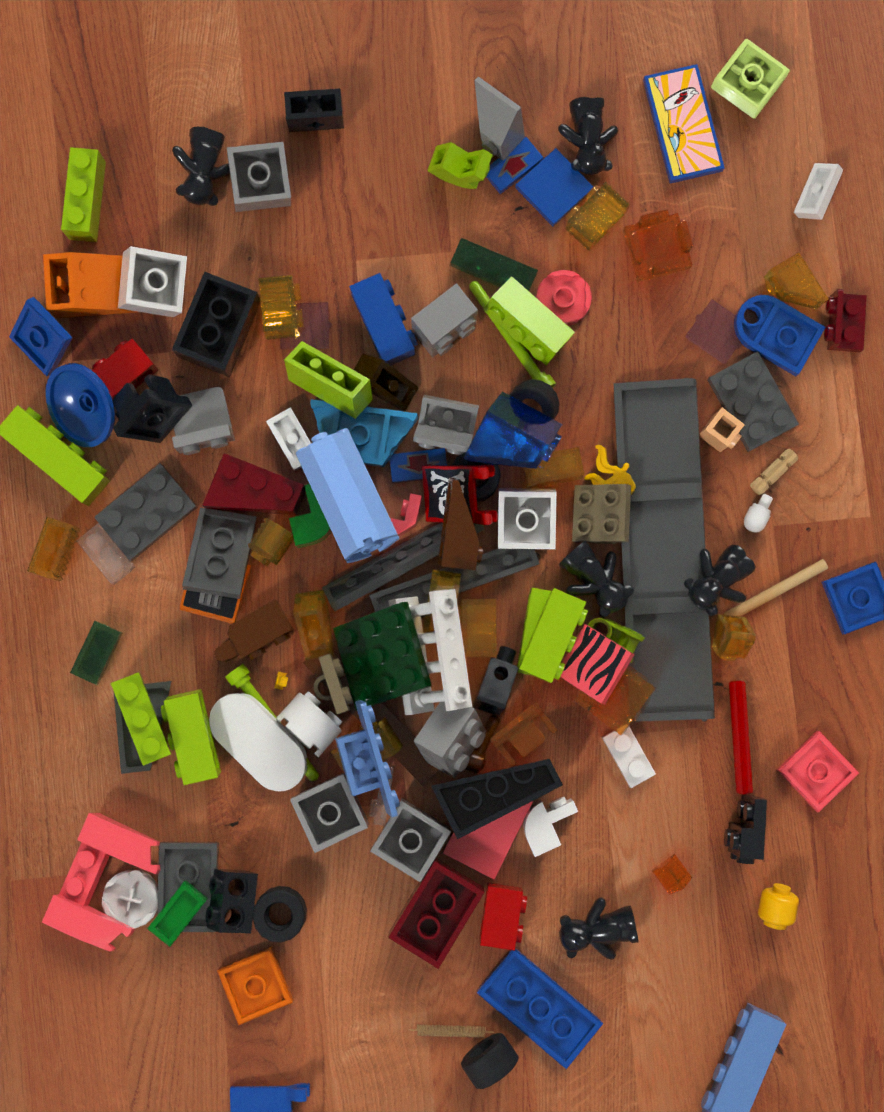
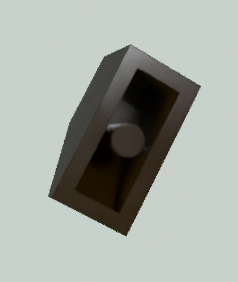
M366 354L361 355L354 368V371L370 379L373 395L406 411L418 389L417 385L383 359Z

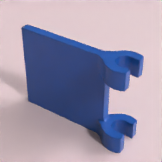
M299 1083L289 1086H231L230 1112H293L292 1101L305 1102L307 1097L310 1096V1083Z

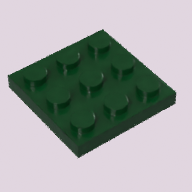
M400 602L333 628L356 711L355 702L359 700L366 702L367 706L371 705L372 707L432 686L408 602Z

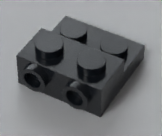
M742 794V801H738L737 816L741 818V823L729 822V829H725L724 845L728 847L730 859L736 860L737 863L754 864L755 859L764 860L766 799L755 795Z

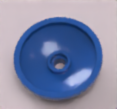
M68 363L56 368L49 376L46 384L47 408L55 426L66 439L78 446L95 447L102 444L111 435L115 422L114 404L107 386L97 374L81 364Z

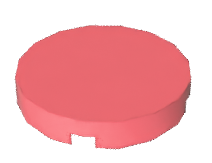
M559 270L550 273L543 279L538 286L536 298L567 326H570L585 317L590 309L592 295L590 286L579 274L574 271Z

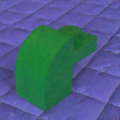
M310 484L304 486L311 513L289 518L297 548L320 543L332 532Z

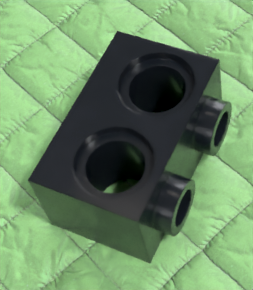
M214 869V874L209 883L211 893L210 906H208L205 915L208 929L218 933L251 934L258 880L257 873L246 870ZM234 879L235 887L229 893V884ZM231 909V917L225 922V914Z

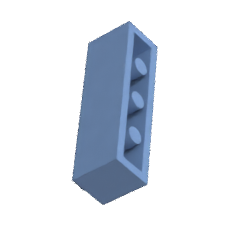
M747 1003L745 1009L740 1010L736 1019L737 1029L735 1034L730 1036L725 1044L724 1052L726 1055L722 1064L718 1063L714 1070L712 1088L710 1091L707 1090L702 1098V1112H750L786 1027V1023L780 1017L750 1003Z

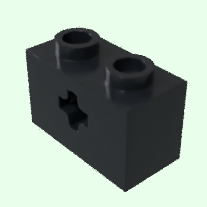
M340 88L284 92L285 113L289 132L344 129L343 103Z

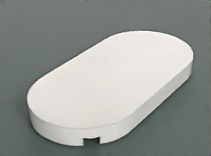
M232 693L222 697L214 704L209 717V725L214 738L262 786L273 791H286L295 787L304 778L307 771V755L303 745L256 698L249 694Z

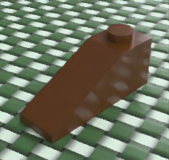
M449 477L438 563L441 567L476 570V563H481L483 547L479 546V539L459 480Z

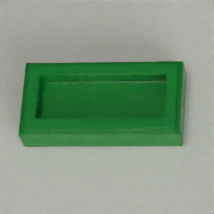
M185 880L147 929L171 947L208 898Z

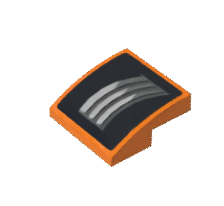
M247 565L240 599L184 590L179 607L180 610L231 624L235 623L243 602V593L251 573V565Z

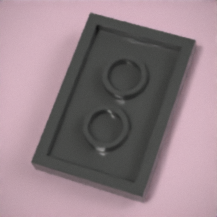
M758 351L707 379L721 406L745 424L739 434L747 452L799 425Z
M159 463L94 518L126 557L133 561L198 507L164 466Z
M200 507L183 579V590L240 599L257 517Z
M160 842L157 915L185 880L208 898L182 932H216L207 928L205 915L208 906H210L211 899L209 890L210 879L214 874V869H218L219 842Z

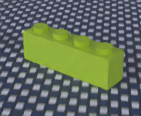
M17 405L1 423L0 435L81 503L90 506L111 481L104 475L107 470L95 460L91 464L83 458L85 452L73 442L69 446L61 439L64 435L51 424L47 428L39 422L43 417L31 407L25 410Z

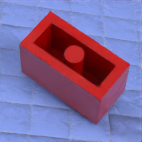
M133 338L118 344L111 356L107 359L102 358L92 366V371L107 386L112 400L126 383L133 384L136 389L145 382L144 378L148 374L154 375L159 371Z
M487 882L479 937L480 946L515 951L516 942L521 943L523 925H519L520 913L525 914L527 906V896L523 895L521 887Z

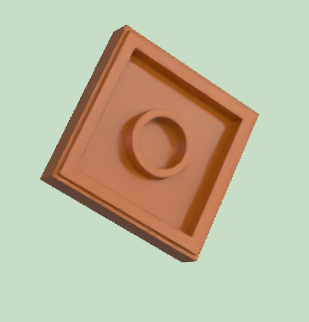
M272 946L217 970L238 1026L291 1004L294 1001Z

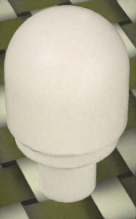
M763 494L758 504L753 503L749 507L744 517V525L747 530L756 533L765 528L771 517V511L768 508L773 500L772 497Z

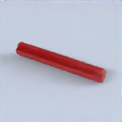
M742 680L730 681L729 694L736 792L738 794H751L753 792L746 683Z

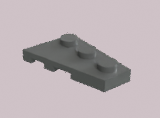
M172 681L145 684L160 725H162L163 720L161 705H164L163 701L169 695ZM114 694L121 774L150 771L153 762L142 765Z

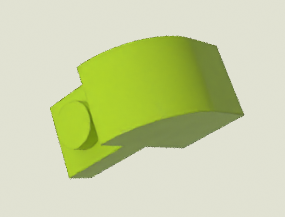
M452 142L437 145L427 171L441 180L456 186L477 189L479 181H483L489 173V164L493 154L485 149L468 153Z

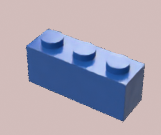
M378 273L349 286L351 296L379 358L386 361L389 365H394L414 356V346L418 344L412 330L406 331L402 321H405L406 317L400 304L395 306L391 298L395 293L389 279L384 281L381 273Z

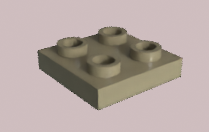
M575 485L572 542L582 543L586 541L587 543L596 544L629 542L631 485Z
M331 654L319 657L324 675L318 677L313 687L316 696L322 700H332L337 714L350 711L349 704L353 703L349 687L342 686L340 677L345 675L340 660L338 658L333 659ZM325 679L331 694L330 696H324L319 690L320 683Z

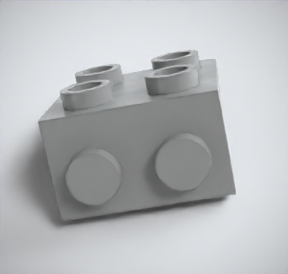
M221 387L180 395L188 397L192 403V407L174 426L175 436L172 437L173 445L180 454H195L200 452V449L210 446L211 448H221L227 446L228 442L235 441L225 394Z
M424 395L413 441L419 443L418 445L422 448H446L447 452L456 455L470 452L479 405Z

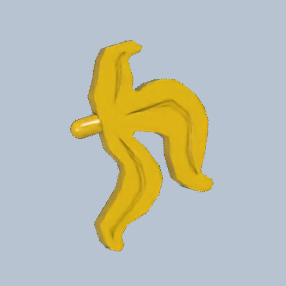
M596 445L595 448L598 449V456L596 458L597 469L602 473L613 474V476L604 480L598 474L590 473L585 476V480H591L593 485L628 484L631 485L632 495L636 489V484L631 475L626 472L629 468V463H625L622 468L609 465L606 448L602 445Z

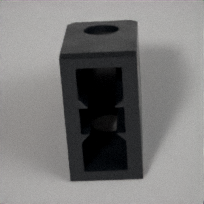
M500 646L497 657L490 658L476 694L473 708L498 717L504 711L518 671V667L513 665L516 655L514 649ZM496 673L500 674L503 680H498L494 675Z

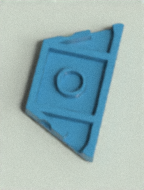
M314 399L310 401L319 433L327 432L330 435L342 429H349L365 465L385 467L418 420L417 413L366 407L355 419L325 401Z

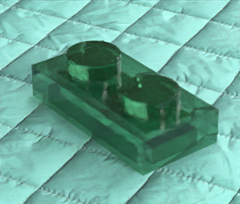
M94 621L70 673L95 685H99L123 632L101 622Z

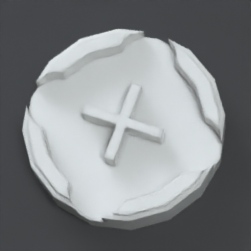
M128 869L117 873L107 882L102 897L104 913L134 929L147 924L156 915L158 910L157 882L150 874L141 870Z

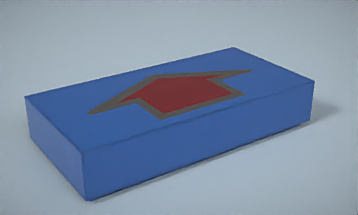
M525 137L504 161L498 158L490 165L486 178L502 194L538 165L544 157L530 140Z
M445 448L393 454L390 458L392 484L423 480V465H447Z

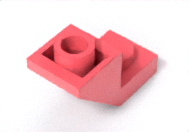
M410 493L409 500H403L400 516L405 517L404 521L390 518L399 537L416 527L422 501L421 495Z

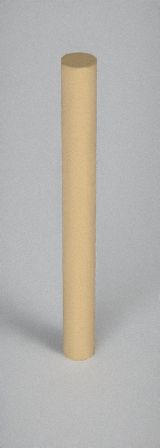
M821 559L724 613L725 618L729 623L827 570V563Z

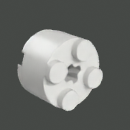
M309 691L305 695L299 692L276 717V720L281 722L285 719L288 722L285 728L308 749L312 746L317 748L318 750L314 754L319 757L342 732L339 727L342 721L331 711L325 714L318 707L321 702Z

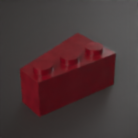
M224 453L202 506L213 510L296 515L306 490L304 484Z

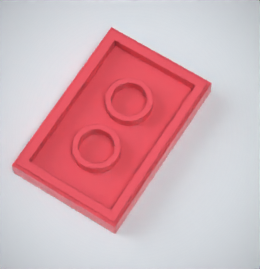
M533 801L460 839H457L453 831L443 854L495 880Z

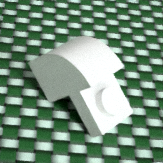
M558 798L549 803L550 808L545 809L543 802L538 800L530 807L523 822V829L534 857L561 846L552 823L578 812L572 799Z

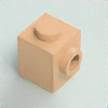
M722 407L711 417L699 433V437L719 452H722L727 447L732 449L741 438L739 432L745 424Z

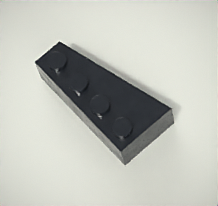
M545 759L436 784L431 787L457 839H460L563 786L550 759Z

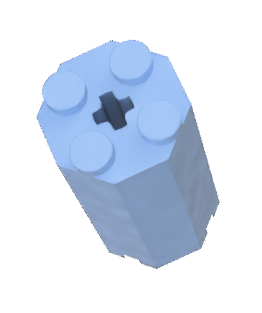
M342 429L330 435L327 432L319 433L311 438V444L296 452V456L347 563L366 559L372 556L370 552L377 549L381 552L400 539L356 448L349 429Z

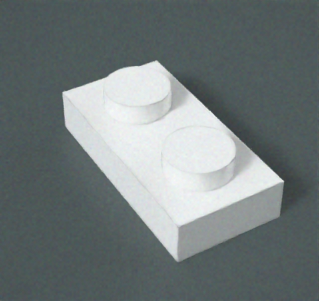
M814 164L794 210L798 218L823 219L843 172L839 164Z
M290 407L266 422L292 468L296 471L302 468L296 452L308 446L311 442Z
M627 723L602 737L630 788L656 774Z

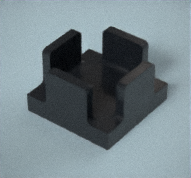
M148 374L144 380L149 389H145L140 396L133 384L126 383L113 399V404L117 411L116 416L119 420L113 427L117 437L161 443L192 407L188 397L180 396L175 392L169 379Z

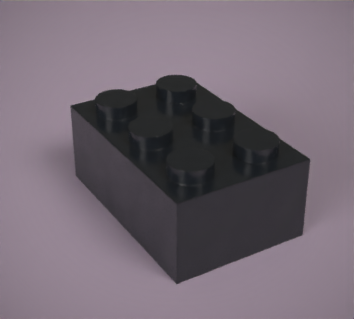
M204 271L172 351L178 358L230 378L261 303L258 292Z

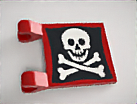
M494 465L422 466L426 522H443L449 477L459 480L473 523L490 525L492 522L498 521L496 510L478 511L476 479H487L495 476Z

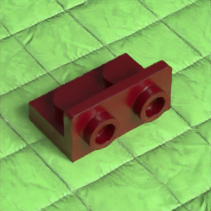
M837 289L827 298L826 314H829V324L826 325L824 330V340L828 341L827 350L862 352L864 350L867 295L844 294L843 289Z

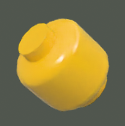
M775 883L773 887L762 890L758 915L764 920L763 924L767 927L785 930L787 926L795 923L799 898L790 892L791 888L789 886Z

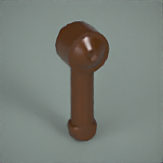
M492 715L489 717L484 727L486 732L483 743L480 747L475 748L469 756V763L465 769L475 774L485 766V752L500 722L497 716Z

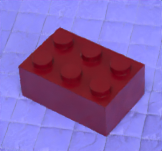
M435 857L422 881L418 883L391 927L388 938L439 969L484 895V887Z

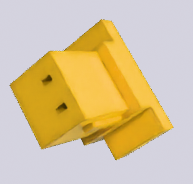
M278 671L274 688L283 690V687H286L288 681L287 673Z

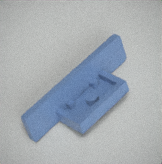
M359 700L355 704L363 730L335 738L349 790L352 796H356L380 788L386 813L393 818L398 816L396 807H399L400 804L396 791L391 790L388 779L392 778L387 762H383L380 751L384 750L379 733H374L372 723L376 722L374 711L371 705L367 706L366 702Z

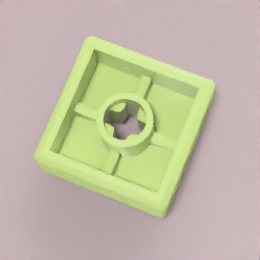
M745 39L716 76L711 88L750 117L756 118L783 83L790 70L753 42ZM752 76L754 80L752 82H749L747 78Z

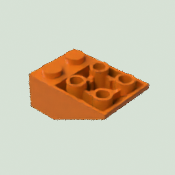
M76 252L43 254L46 310L55 319L136 313L137 311L118 308L123 256Z

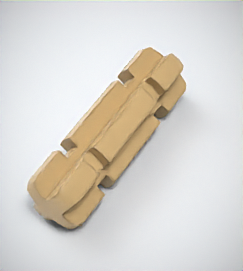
M785 450L779 456L780 459L777 458L760 474L761 477L756 478L751 483L750 487L755 493L762 495L769 488V485H773L788 470V467L798 460V456L793 450Z

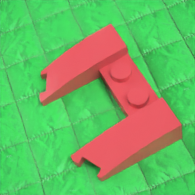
M89 813L77 839L81 842L62 889L59 894L53 895L42 923L111 952L116 949L114 945L110 944L121 933L126 937H130L135 929L88 906L109 856L111 855L153 874H159L160 864H151V846H160V842L101 813Z

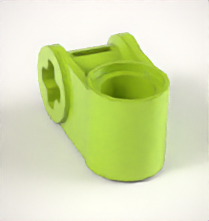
M595 618L588 624V626L596 630V626L599 623H604L608 628L606 637L632 653L635 652L639 642H643L645 639L638 632L608 618Z

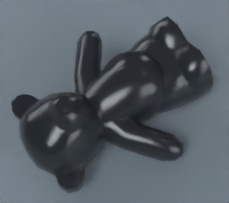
M579 97L572 100L569 106L575 131L566 124H561L558 127V131L564 138L579 147L576 160L571 163L572 169L575 171L580 170V172L588 175L611 170L613 165L606 159L603 145L617 135L618 128L614 125L601 133L603 129L604 98Z
M192 127L189 130L190 156L179 146H174L172 149L175 158L189 173L184 183L176 188V194L184 196L188 202L195 205L209 204L210 206H215L218 203V198L214 194L212 180L230 174L228 163L214 167L222 150L225 136L206 127Z
M586 541L577 546L558 564L562 569L576 576L577 580L582 584L570 585L566 588V593L572 596L595 594L597 604L600 606L599 615L602 618L622 609L627 604L628 597L634 592L633 587L623 586L619 582L612 580L616 564V554L613 551H609L605 556L604 567H602Z
M730 545L722 552L716 564L712 566L710 552L707 549H702L699 557L703 577L697 580L688 578L684 582L685 587L689 590L688 595L693 604L701 610H706L708 615L714 616L718 613L716 605L720 601V597L737 603L745 602L746 596L742 592L731 589L730 586L743 580L755 571L756 566L753 560L746 556L744 549L739 545Z
M600 897L595 900L585 921L571 919L567 915L561 916L559 938L566 950L567 956L574 958L578 951L585 949L591 944L604 957L613 960L616 957V953L608 944H614L617 941L638 943L639 940L631 905L600 916L606 906V900Z

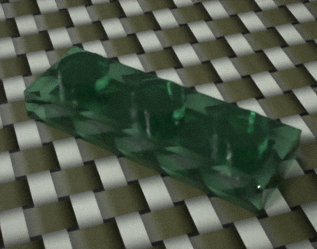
M463 238L460 239L450 262V266L499 287H502L512 276L528 291H530L538 272L537 269Z

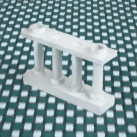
M455 589L429 592L430 602L419 604L418 597L389 600V607L400 602H408L428 673L441 672L443 690L432 691L431 687L402 696L405 715L434 711L433 703L445 702L446 711L472 707ZM432 614L434 631L423 633L421 616ZM436 643L439 660L427 662L425 645Z

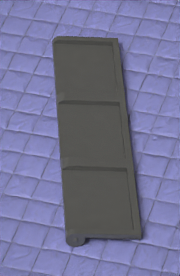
M693 378L613 383L617 463L619 468H622L625 463H629V468L626 472L631 475L636 484V489L631 495L629 542H621L624 586L628 585L634 589L633 594L628 597L627 604L625 605L626 627L645 637L643 642H639L633 653L635 654L633 662L628 665L630 722L701 719L705 722L707 719H715L710 618L706 610H701L693 604L688 595L689 590L684 585L685 580L688 578L697 580L703 577L699 555L702 549H706L697 382Z

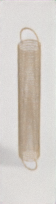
M417 1024V1029L411 1030L418 1031V1036H420L421 1032L422 1036H427V1034L428 1036L430 1034L433 1036L434 1033L436 1037L437 1032L439 1037L440 1032L441 1037L442 1034L444 1037L445 1035L447 1037H452V1035L453 1037L455 1035L458 1037V1034L461 1037L462 1034V1037L465 1035V1037L468 1036L469 1038H476L477 1036L478 1038L480 1036L485 1038L484 1026H482V1034L481 1026H479V1035L478 1026H476V1035L475 1027L473 1026L472 1035V1028L470 1026L469 1033L468 1025L467 1030H465V1025L463 1026V1031L461 1025L460 1032L459 1025H457V1032L456 1025H454V1033L453 1026L451 1025V1034L449 1025L448 1031L446 1025L444 1028L441 1025V1029L440 1025H438V1030L437 1025H435V1030L434 1025H432V1031L431 1025H429L428 1032L427 1024L426 1027L424 1024L422 1026L420 1024L418 1027Z

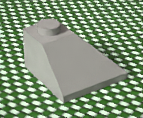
M478 76L475 79V90L482 148L493 154L492 156L496 155L504 161L525 138L522 110L519 105Z

